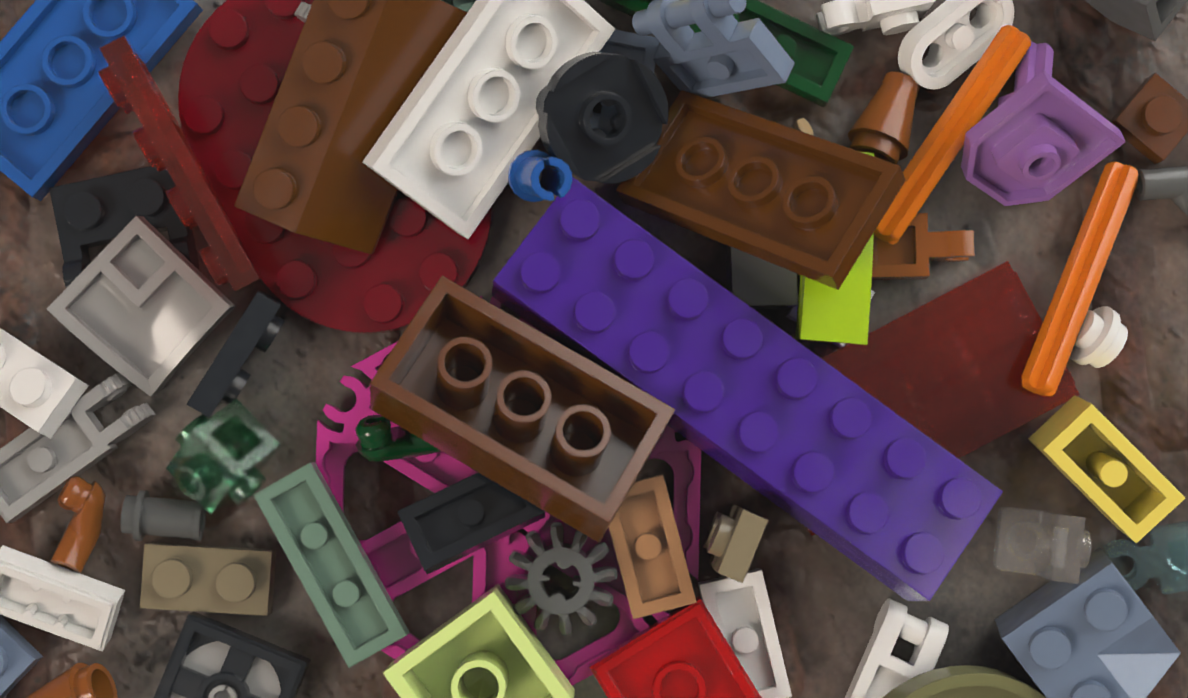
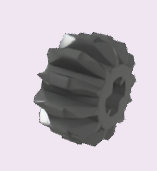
M553 522L550 531L552 545L547 546L541 535L535 530L527 533L526 540L537 554L535 558L523 551H512L509 557L510 562L517 567L529 571V573L514 574L507 577L505 587L514 591L529 590L528 594L521 597L515 603L513 609L518 615L529 611L533 606L538 605L541 610L535 619V630L544 631L548 625L550 615L555 614L559 615L560 633L566 636L572 633L571 613L577 611L583 623L588 627H592L597 623L595 612L587 603L589 599L601 606L610 607L612 605L613 595L607 590L595 586L594 583L616 580L617 569L611 566L593 568L592 564L604 558L609 552V547L605 542L596 544L585 553L581 548L588 538L587 535L576 530L572 544L563 543L562 522ZM554 562L562 569L573 565L580 575L573 577V585L577 586L576 589L568 594L562 587L554 588L551 591L544 582L549 580L551 572L545 569Z

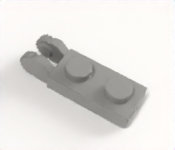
M115 373L80 397L51 439L30 427L0 449V515L6 523L16 522L63 488L69 478L80 476L118 448L116 443L131 436L154 418L156 414L148 403L132 407L106 428L103 427L93 413L125 394L128 388L132 386V382L120 373Z

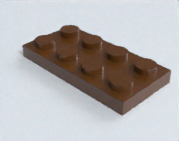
M681 90L669 108L667 125L662 124V133L657 142L661 147L656 158L644 171L629 180L621 182L616 192L626 205L839 290L904 184L905 177L901 166Z

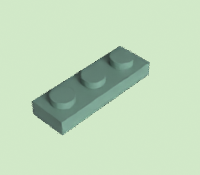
M316 462L308 463L253 494L348 668L407 636L409 630Z

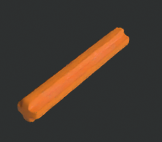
M1011 25L1001 27L904 169L905 182L874 231V235L877 238L892 245L899 241L963 147L965 133L980 122L1031 46V39L1026 33L1019 31Z
M1109 162L1103 169L1021 376L1022 387L1032 393L1051 397L1057 391L1138 183V170L1131 165Z

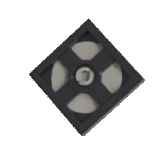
M192 612L187 616L154 698H296L311 659L197 612Z

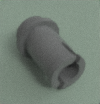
M140 490L137 496L126 495L121 511V532L133 534L134 541H142L145 535L192 538L193 540L201 541L206 523V501L150 497L148 490Z

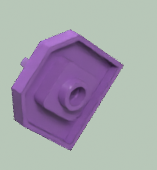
M1031 42V46L1016 67L1014 92L999 97L998 107L965 133L961 168L966 180L1004 206L1049 201L1126 142L1120 129L1052 77L1054 51L1047 43L1036 44Z

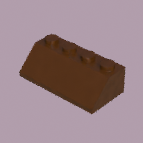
M313 0L234 207L294 233L373 254L399 189L362 162L468 12L441 0Z

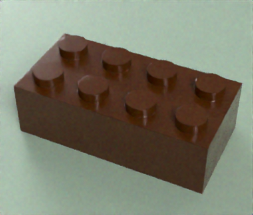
M441 276L370 382L372 411L599 543L675 411L669 405L444 276Z

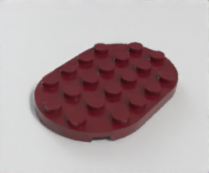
M313 0L225 1L212 13L196 34L185 57L179 80L178 108L181 128L189 151L262 281L286 306L315 323L346 332L377 334L407 328L441 276L446 277L463 288L473 278L482 262L481 259L488 242L493 220V205L470 238L467 239L456 233L399 190L373 254L294 233L234 207L304 26V22L297 18L294 13L301 2L312 4Z

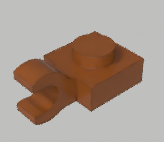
M917 213L899 241L894 245L888 244L874 235L872 280L927 279L930 276L929 260L938 262L968 261L969 257L975 256L974 231L928 232V213Z

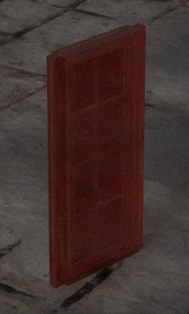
M1008 261L868 333L867 345L847 344L821 358L958 459L1058 407L1074 395H1080L1067 366L1056 393L1051 397L1032 393L1022 387L1021 376L1043 321L1016 271H1013ZM807 528L811 536L815 535L813 531Z

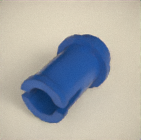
M528 150L517 155L510 164L508 171V180L512 191L519 198L530 202L553 201V195L562 198L570 190L573 181L572 172L568 164L562 159L551 157L539 150ZM540 172H541V173H542V177H541V181L539 182V175H540Z

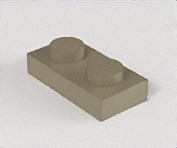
M732 503L727 515L716 512L703 543V548L708 549L707 552L710 553L707 562L717 573L743 583L768 520Z
M158 542L144 544L140 608L268 616L273 611L277 550Z

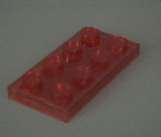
M125 36L100 47L99 49L109 66L99 70L98 73L118 107L122 106L127 115L135 111L142 127L132 131L133 136L151 167H156L159 172L165 169L169 172L176 186L165 191L183 225L185 227L189 226L191 229L199 226L209 246L199 250V253L218 286L222 284L223 286L230 282L236 292L243 291L262 281L263 277L260 271L252 265L242 247L243 243L224 210L220 198L141 55Z

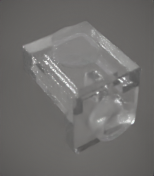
M1001 507L998 512L993 566L1001 571L1033 574L1052 581L1079 584L1080 569H1085L1088 566L1092 546L1090 533L1088 530H1084L1085 517Z

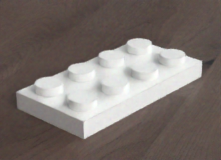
M476 0L362 163L456 233L469 239L509 182L508 171L512 161L517 155L531 150L540 138L538 127L539 115L536 111V98L539 92L548 85L553 74L572 58L584 53L600 52L615 28L584 0Z

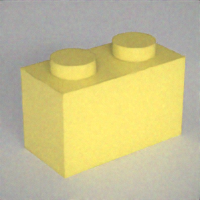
M1076 395L1069 399L1028 438L1117 529L1136 544L1185 499L1093 404Z

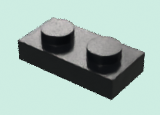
M479 472L397 511L427 575L546 517L544 510Z

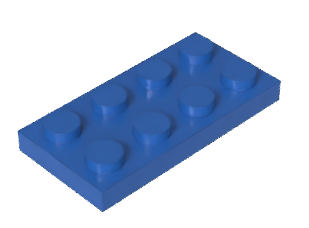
M35 0L0 41V171L32 198L42 201L48 194L49 188L54 187L200 15L203 9L193 0Z

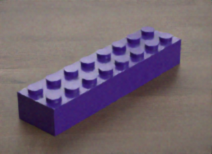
M572 177L571 188L562 198L558 196L555 198L494 278L492 296L543 334L674 408L675 411L668 426L906 601H930L1003 491Z

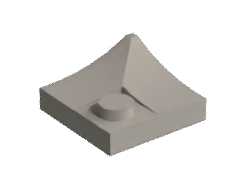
M135 216L47 307V310L100 358L152 397L156 396L190 355L236 306L144 217Z

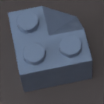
M1100 547L995 619L1001 639L1046 698H1147L1181 654Z

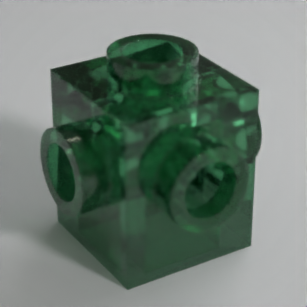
M236 398L210 418L204 414L198 416L178 434L175 441L181 447L166 469L175 477L183 493L197 500L211 515L230 499L238 506L241 505L265 483L267 479L261 473V470L281 444Z

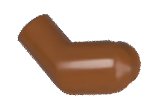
M79 476L71 477L65 483L57 500L61 508L75 513L50 563L80 574L102 529L106 495L101 485L96 481L90 484Z

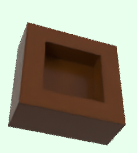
M1154 73L1145 79L1110 122L1120 129L1127 142L1152 163L1158 164L1166 159L1188 133V99L1157 73Z

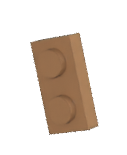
M660 474L637 480L609 526L633 619L697 603L664 476Z

